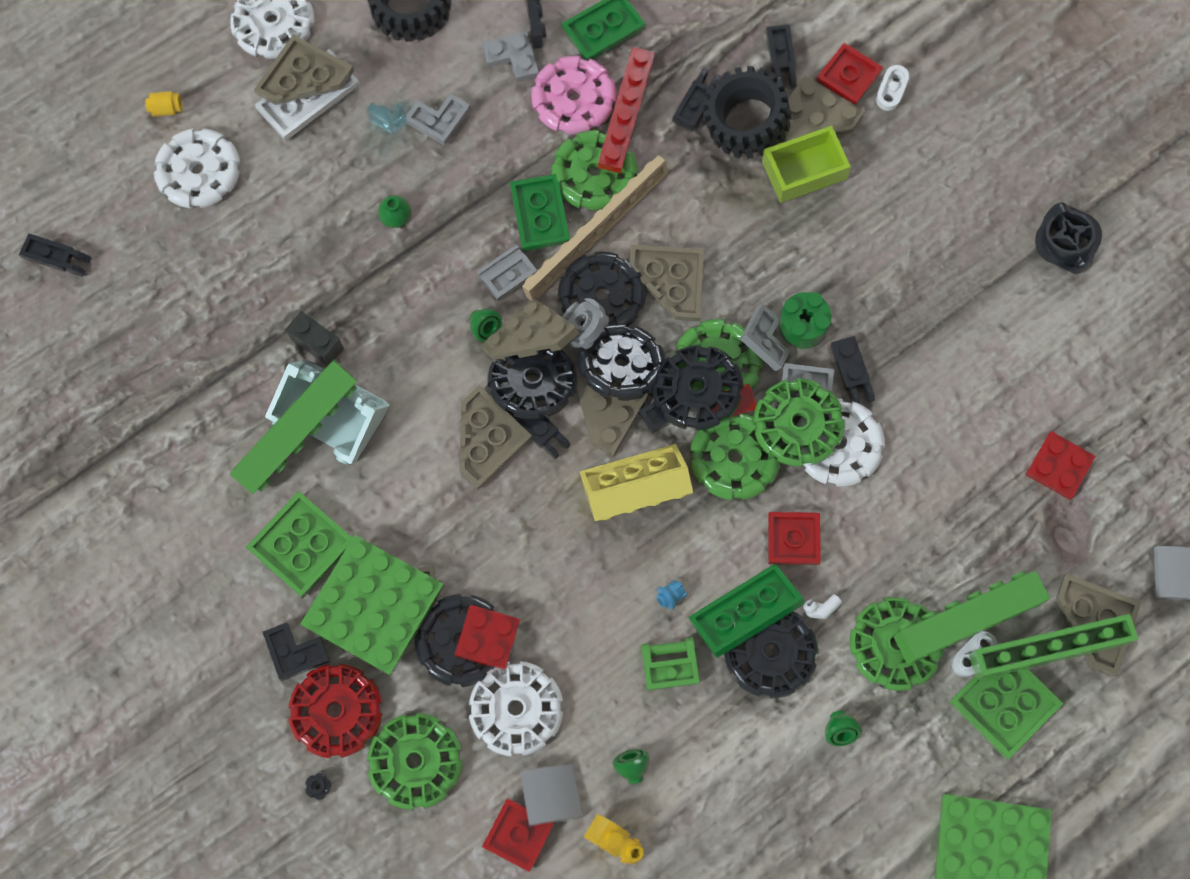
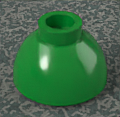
M398 195L385 197L378 207L380 221L390 228H398L405 225L412 214L408 201Z
M492 309L475 310L469 318L471 333L480 342H485L502 326L501 315Z
M841 710L835 711L830 715V720L825 727L827 743L838 747L854 743L862 734L861 726L857 720L850 715H846Z
M642 749L628 750L617 755L612 764L621 777L628 779L629 784H637L644 780L643 775L649 766V754Z

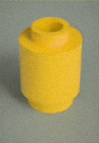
M174 91L149 93V98L145 99L146 110L151 112L153 117L176 115L177 112H182L183 109L180 93H174Z

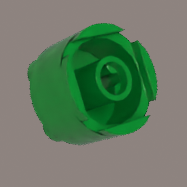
M801 292L791 296L785 301L780 316L779 331L782 338L787 343H791L800 349H810L819 345L828 332L832 318L831 309L823 297L816 292Z

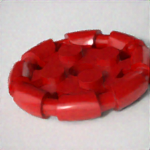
M340 663L339 666L327 664L306 674L307 678L301 684L298 683L289 701L288 708H291V718H288L295 739L298 743L302 742L307 747V751L323 758L331 759L332 756L344 758L359 752L366 747L364 744L371 737L374 738L382 720L383 713H380L382 698L377 685L372 679L369 680L364 675V671L348 664ZM339 676V684L330 685L331 677ZM355 683L362 687L357 693L351 689ZM315 684L319 689L313 695H310L308 691ZM333 703H339L342 707L341 714L338 717H330L328 714L329 706ZM361 704H369L370 713H363ZM309 707V716L301 717V708ZM359 725L363 731L355 737L351 731ZM313 727L320 732L315 738L309 735ZM331 737L340 738V745H331Z

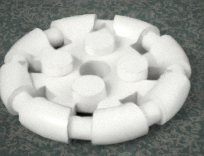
M237 0L234 5L235 11L231 14L230 18L231 32L233 37L238 39V45L249 54L256 57L263 55L265 59L277 58L287 42L284 44L281 42L286 37L290 39L294 34L307 41L311 35L310 28L314 26L313 7L306 0ZM250 12L249 16H245L244 13ZM271 15L278 17L275 22H266V19ZM296 22L302 23L301 27L296 26ZM251 29L252 32L245 34L247 30ZM261 41H263L267 45L261 46Z
M205 128L202 131L188 129L172 137L173 140L167 145L164 143L155 159L154 165L157 167L154 172V178L160 192L163 195L166 194L168 200L184 208H192V206H199L200 208L209 207L223 200L222 197L227 192L230 193L235 187L240 174L238 170L240 158L232 142H227L225 140L226 137L221 133ZM203 140V144L196 143V141ZM180 147L183 151L176 155L174 151ZM220 147L221 152L216 154L214 151ZM196 165L204 166L202 172L198 174L192 173V169ZM221 166H228V169L221 171ZM166 168H172L173 172H166ZM219 183L220 186L214 190L213 188ZM179 184L181 188L175 190L174 187ZM193 191H200L199 196H193Z
M838 399L843 412L849 413V418L842 416V419L845 420L843 440L846 446L842 449L834 447V453L818 464L811 465V463L803 465L806 468L805 471L815 480L824 484L828 482L836 484L838 487H844L860 483L862 478L865 476L870 477L876 471L883 458L881 452L882 448L885 447V438L880 423H876L872 417L874 414L869 409L854 401L848 403L844 402L843 399ZM824 414L827 421L832 420L831 415ZM804 417L800 418L797 427H804L807 424ZM863 423L868 428V430L864 433H862L861 429L858 427ZM822 433L819 440L825 443L828 438ZM865 445L872 447L870 453L863 452ZM808 446L800 449L801 454L810 453ZM857 462L860 468L855 471L851 466ZM829 466L839 467L838 474L830 473Z
M520 661V664H510L508 662L506 671L498 668L490 669L485 679L476 683L469 700V706H471L469 719L475 735L479 740L483 739L488 744L487 748L504 756L512 757V754L526 756L541 750L546 746L547 740L551 736L554 737L563 719V712L561 711L563 698L557 683L553 678H549L544 674L545 670L528 662ZM520 674V681L510 682V675ZM535 681L542 685L538 692L531 687ZM496 682L500 688L493 694L488 688ZM519 701L523 704L522 713L516 716L510 714L508 711L510 703ZM542 703H550V712H542ZM482 705H489L490 714H482ZM539 723L544 729L537 736L532 730ZM494 724L500 730L496 737L489 731ZM511 735H521L522 743H512Z

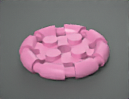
M581 56L562 57L554 64H547L536 76V85L532 87L531 91L532 106L534 111L539 113V119L547 127L557 132L561 130L565 131L566 134L576 135L577 133L588 131L595 126L600 127L613 112L612 105L616 103L617 98L614 80L609 78L607 69L595 60L589 59L587 61L581 59ZM579 68L586 70V73L584 74L582 71H578ZM563 70L565 75L558 78L556 73ZM601 81V86L596 88L595 83ZM545 87L551 88V91H550V92L544 91V88H545ZM572 92L580 94L578 100H570L567 96ZM597 100L604 102L601 105L596 104ZM552 105L553 110H547L546 107ZM588 115H590V117H591L590 119H588V120H585V119H584L585 117H587ZM563 116L571 117L569 122L562 121Z

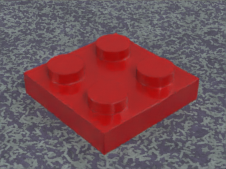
M843 43L817 76L816 81L835 94L857 105L881 74L883 67L848 44Z
M1050 431L1025 475L1066 499L1071 500L1096 456Z
M768 512V564L820 565V513Z
M470 605L455 656L506 671L520 619Z
M507 798L482 848L530 873L555 823L551 822L529 827L526 808Z

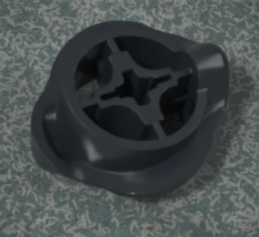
M1059 202L1053 205L1046 213L1041 226L1037 230L1035 236L1036 250L1045 261L1072 274H1079L1093 261L1094 255L1102 241V230L1097 220L1091 215L1079 211L1066 203ZM1058 228V233L1050 237L1049 233L1053 229ZM1087 239L1088 244L1084 248L1080 249L1079 244H1081L1083 240Z

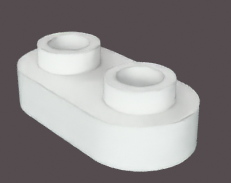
M893 65L887 69L876 97V103L881 109L891 111L898 107L909 80V72L905 67ZM896 78L899 82H894L892 79ZM889 98L891 102H887L884 99Z
M983 631L974 635L955 654L952 659V668L957 675L970 677L975 674L972 663L970 667H965L962 661L964 658L970 660L969 655L974 650L982 648L980 645L981 640L987 641L988 647L997 645V640L991 633Z

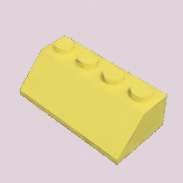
M676 444L579 471L595 521L608 520L622 513H632L643 507L656 506L661 502L680 499L693 493L688 467Z

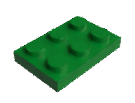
M601 0L561 23L565 34L583 59L587 61L599 57L646 29V23L629 0Z
M556 174L510 182L522 252L563 245L565 242H568L570 240Z

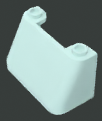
M307 360L288 363L265 416L272 421V425L325 369L324 367ZM355 385L357 389L349 398L343 396L337 404L340 407L331 417L326 415L320 421L322 427L313 435L316 439L333 447L336 459L347 465L358 460L389 408V403Z

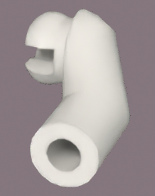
M835 594L825 603L814 602L810 599L803 605L804 613L810 618L826 619L842 604V601Z

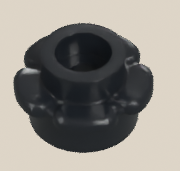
M322 773L309 776L305 782L307 796L310 798L314 797L316 800L324 799L331 790V782ZM316 784L320 785L319 789L315 788Z

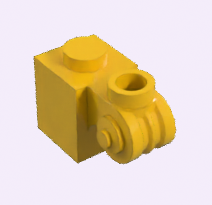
M599 814L596 815L583 836L616 858L617 856L621 857L620 861L624 864L636 865L642 859L645 850L642 844L639 843L640 840L635 837L633 839L629 838V832Z

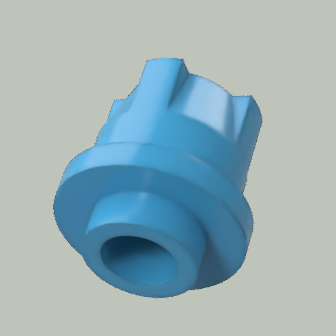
M676 580L665 587L660 586L657 588L658 595H656V599L664 609L667 607L673 610L676 607L675 604L687 597L682 584Z

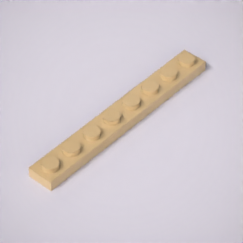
M658 155L653 161L648 162L636 177L629 180L627 186L622 191L616 193L603 209L598 210L586 225L578 229L573 238L565 242L552 258L547 259L534 275L529 276L525 284L522 285L526 297L530 301L534 298L538 300L567 272L566 268L573 261L591 249L668 174L666 161Z

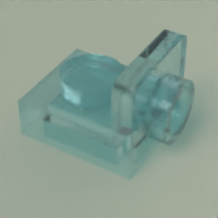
M371 103L366 109L369 121L391 134H394L397 128L400 129L405 123V109L401 104H398L392 113L385 106H377L374 103Z

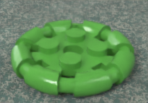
M588 130L577 133V137L571 140L568 138L560 145L554 155L555 163L551 165V175L556 174L561 195L565 201L579 209L580 207L589 208V211H598L603 209L616 193L622 191L631 178L638 175V166L634 153L628 149L620 174L625 175L624 179H618L619 173L600 169L601 173L597 176L590 175L588 170L592 167H598L602 148H597L598 142L604 144L606 134L600 133V130ZM581 145L583 148L577 153L575 148ZM564 163L571 164L570 169L565 168ZM573 181L575 186L568 187L567 184ZM610 188L613 193L608 196L604 191ZM584 194L592 195L591 199L585 198Z
M711 319L700 322V326L689 328L676 345L677 350L692 345H701L704 348L713 346L723 350L732 357L731 361L737 364L740 370H742V366L750 368L749 373H742L744 385L750 384L752 390L760 379L758 374L759 370L763 368V360L740 340L745 328L735 322L734 324L725 323L723 319ZM721 332L731 334L729 340L720 338ZM705 334L707 338L701 343L698 337ZM745 345L748 351L741 354L740 347ZM700 357L698 361L706 362L707 358ZM681 362L676 367L680 371L687 365ZM724 367L717 369L719 374L726 370ZM701 381L694 382L691 385V390L700 391L704 388V383ZM723 386V392L730 390V388Z
M796 378V381H781L765 392V397L759 400L756 405L753 424L757 428L756 438L768 455L770 453L778 458L777 461L783 464L802 467V464L811 463V465L818 464L834 453V447L840 445L843 439L845 420L842 419V406L830 390L826 391L816 381ZM798 391L799 397L791 398L790 392ZM814 395L821 399L819 404L811 399ZM774 401L780 403L777 409L771 406ZM824 414L831 415L832 420L825 421ZM795 416H802L806 419L807 424L804 427H797L793 424L792 419ZM774 421L773 429H767L766 423ZM822 433L828 438L825 443L819 440ZM780 439L788 444L784 450L777 445ZM808 446L810 453L801 454L800 449Z
M743 413L734 417H725L720 421V425L697 431L692 440L690 448L692 461H690L693 474L700 484H704L709 489L708 492L726 500H732V498H741L742 500L753 498L764 492L765 487L769 483L772 484L779 472L781 462L777 461L778 458L770 453L768 455V460H761V453L766 452L759 442H756L751 437L754 431L757 432L756 425L753 424L754 416ZM729 425H739V430L730 431ZM713 432L718 436L715 442L709 438ZM732 451H737L742 455V460L738 463H733L729 460L728 454ZM702 454H710V461H704ZM756 471L761 475L758 480L752 478ZM714 472L720 477L717 481L710 477ZM731 481H741V488H732Z
M902 597L883 598L882 602L877 604L873 602L866 606L856 617L855 621L857 623L855 628L851 629L849 640L851 656H855L858 663L856 667L861 674L873 684L877 682L885 686L884 689L894 691L910 690L911 686L916 684L921 686L926 683L938 670L939 666L937 664L944 654L943 649L930 655L928 660L921 659L907 665L901 651L892 648L890 644L891 638L900 632L899 627L909 622V620L902 618L905 611L913 614L912 620L915 624L923 621L922 616L930 613L921 604H913L909 602V599ZM887 611L890 617L883 620L880 613ZM866 626L874 628L871 636L864 633ZM871 648L874 657L867 660L864 651ZM882 666L886 669H892L889 676L880 673ZM912 666L914 674L907 676L904 669Z
M416 713V716L406 717V714L401 715L386 723L378 737L375 736L372 740L367 756V762H370L368 775L375 791L380 796L384 795L389 800V804L405 810H414V807L422 806L426 809L444 800L448 796L446 793L450 788L456 786L463 765V761H460L459 751H462L461 745L453 730L442 725L440 719L423 713ZM416 726L417 734H407V727ZM432 732L440 736L435 743L428 738ZM391 736L398 740L392 748L385 744ZM417 753L421 756L422 763L418 768H410L407 764L408 757L411 754ZM441 753H449L450 762H442ZM387 759L388 769L381 770L380 761ZM440 774L444 780L437 787L432 781ZM394 779L401 784L396 791L390 787ZM422 787V796L413 797L412 788Z

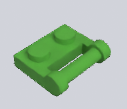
M693 637L674 643L649 646V643L641 644L647 691L698 685L700 683ZM685 651L687 653V658L651 662V656Z

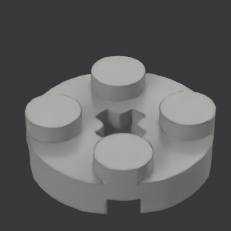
M590 298L584 299L586 302L581 304L578 302L572 304L562 317L574 325L579 332L569 342L573 347L590 348L609 323V317L605 314L604 308Z

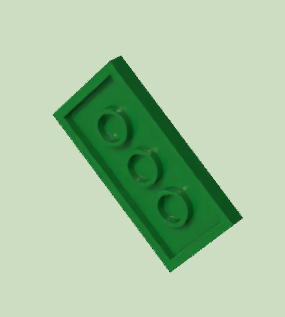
M775 563L688 618L708 648L718 658L801 607L805 602L800 593Z

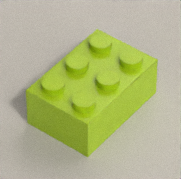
M832 126L764 149L762 159L763 166L780 203L847 180L851 169Z

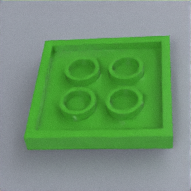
M298 491L246 548L303 599L341 558L352 537Z
M1029 669L982 680H976L974 676L949 701L1006 760L1010 759L1064 704Z

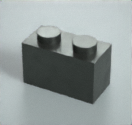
M300 311L285 329L292 341L327 366L344 349L339 337L303 311Z

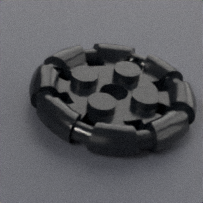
M599 251L594 252L595 255L579 257L566 268L567 273L564 277H561L558 286V301L562 303L563 307L561 310L563 314L572 305V299L578 298V302L581 304L586 302L584 299L590 298L604 308L605 314L609 318L614 316L615 321L608 324L617 323L630 326L637 320V314L640 310H643L646 302V286L641 282V272H636L630 265V260H623L619 258V254L613 252ZM597 264L599 270L590 272L589 266ZM614 266L621 269L618 275L616 271L612 270ZM575 277L580 279L579 286L573 283ZM632 283L633 288L626 290L625 285ZM600 289H605L608 291L609 296L605 299H599L595 296V293ZM624 303L631 305L629 310L622 308Z
M610 323L603 329L590 348L584 349L579 347L581 351L577 354V366L581 377L586 378L588 381L587 385L598 394L607 398L612 396L621 401H630L642 398L645 393L650 394L653 392L654 385H656L658 380L656 376L657 371L666 359L662 346L656 344V338L646 330L638 326L633 328L625 326V324ZM606 338L608 341L605 344L602 342V339ZM648 348L649 352L645 354L643 349ZM590 354L597 355V358L591 357ZM618 359H622L626 361L628 365H617L615 361ZM611 382L621 384V388L611 386Z
M692 345L677 350V354L671 358L667 357L657 371L656 376L658 380L653 388V398L659 411L662 410L667 421L682 429L691 427L699 431L720 425L722 419L725 417L729 418L736 411L742 399L740 391L744 388V382L739 366L731 361L732 357L713 346L704 348L701 345ZM700 357L707 358L706 362L698 360ZM681 362L687 365L680 371L676 367ZM719 367H724L726 369L720 374L717 371ZM672 381V386H666V382ZM701 381L704 383L702 390H691V385L694 382ZM723 386L730 387V393L723 392ZM676 399L678 404L671 407L670 402ZM718 404L720 409L713 413L711 410ZM689 411L697 412L696 418L688 417Z
M549 348L539 350L537 355L519 358L518 355L505 357L506 361L497 359L489 367L487 384L488 387H491L492 391L490 394L493 400L505 412L509 410L514 413V416L519 418L539 419V416L548 415L550 417L555 415L569 404V398L574 397L577 389V372L573 370L574 364L563 350L551 351ZM546 355L551 357L549 362L542 358ZM509 364H510V365H512V366H511V368L509 369V368L505 367V365H509ZM530 374L537 375L539 379L537 381L531 382L528 381L526 377ZM508 382V385L501 387L502 383ZM558 388L562 390V392L559 394L555 392V389ZM515 397L520 402L519 404L513 401ZM544 400L545 405L537 406L536 402Z
M462 594L449 595L437 601L438 604L429 611L419 628L417 640L414 641L416 655L421 666L424 665L429 671L428 675L436 681L448 686L452 684H459L461 687L473 686L478 681L481 682L485 679L487 672L490 669L493 670L494 667L483 665L478 669L475 666L477 662L455 656L457 646L454 640L457 635L461 634L467 616L466 613H460L461 607L474 605L495 612V606L475 595H471V597H465ZM445 611L449 618L441 623L437 617ZM428 633L435 634V642H428ZM439 654L444 661L437 665L433 658ZM454 666H463L462 674L453 673Z
M792 611L781 618L780 625L772 624L744 641L746 642L745 651L737 650L736 646L724 654L727 669L730 674L733 673L737 678V684L758 697L761 694L770 696V699H777L794 694L795 689L801 685L804 687L809 682L817 666L815 658L819 651L816 636L812 628L809 629L804 623L805 619L801 615ZM795 628L801 635L797 639H794L789 633ZM768 644L776 645L779 650L778 656L774 658L766 656L764 647ZM798 651L805 653L804 661L797 660ZM747 662L749 668L752 670L748 674H746L744 670L741 668V666H743ZM791 670L795 677L788 681L784 675ZM763 676L772 678V684H762Z

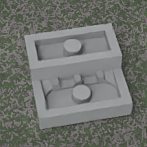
M1154 547L1156 598L1174 601L1190 600V547Z
M572 764L520 771L529 827L582 818Z

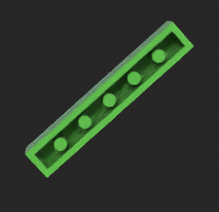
M333 359L231 470L230 475L252 494L257 490L262 492L271 482L269 479L270 475L274 471L280 473L288 464V461L285 459L292 452L296 455L306 444L303 442L308 434L315 435L322 427L320 421L326 415L331 417L340 407L337 404L343 396L349 398L357 389L354 385L357 379Z
M1022 571L1012 576V581L1004 584L1003 580L988 587L989 592L982 594L981 590L967 596L968 601L962 604L957 600L944 607L946 611L937 614L936 610L922 616L923 621L917 624L912 620L899 627L900 632L894 636V639L907 665L1032 610L1050 600L1051 598L1037 572L1033 571L1026 574L1025 571Z
M1127 614L976 649L969 656L976 680H982L1127 646L1139 639L1131 615Z

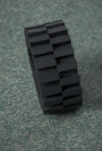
M367 0L372 19H374L377 28H381L386 36L392 33L393 39L397 41L403 36L405 42H412L411 37L416 36L418 41L424 40L423 34L428 33L429 37L435 35L434 28L437 27L439 30L443 28V19L448 20L450 16L449 10H451V0H430L425 8L409 14L393 11L388 6L389 0Z
M747 66V71L742 72L741 67L734 68L735 74L730 75L728 71L723 73L724 80L720 81L716 78L713 82L714 90L708 88L706 92L708 100L704 99L703 101L705 110L703 114L711 139L714 140V144L718 148L722 147L723 152L727 155L733 151L735 158L741 159L742 153H746L747 159L754 158L753 153L759 152L761 157L764 154V149L777 145V139L781 142L784 141L786 138L784 131L789 132L791 111L784 85L781 80L777 81L775 74L771 72L768 76L766 69L761 67L758 72H755L754 66ZM757 100L765 103L770 108V114L765 123L753 130L737 131L726 123L730 110L740 102Z

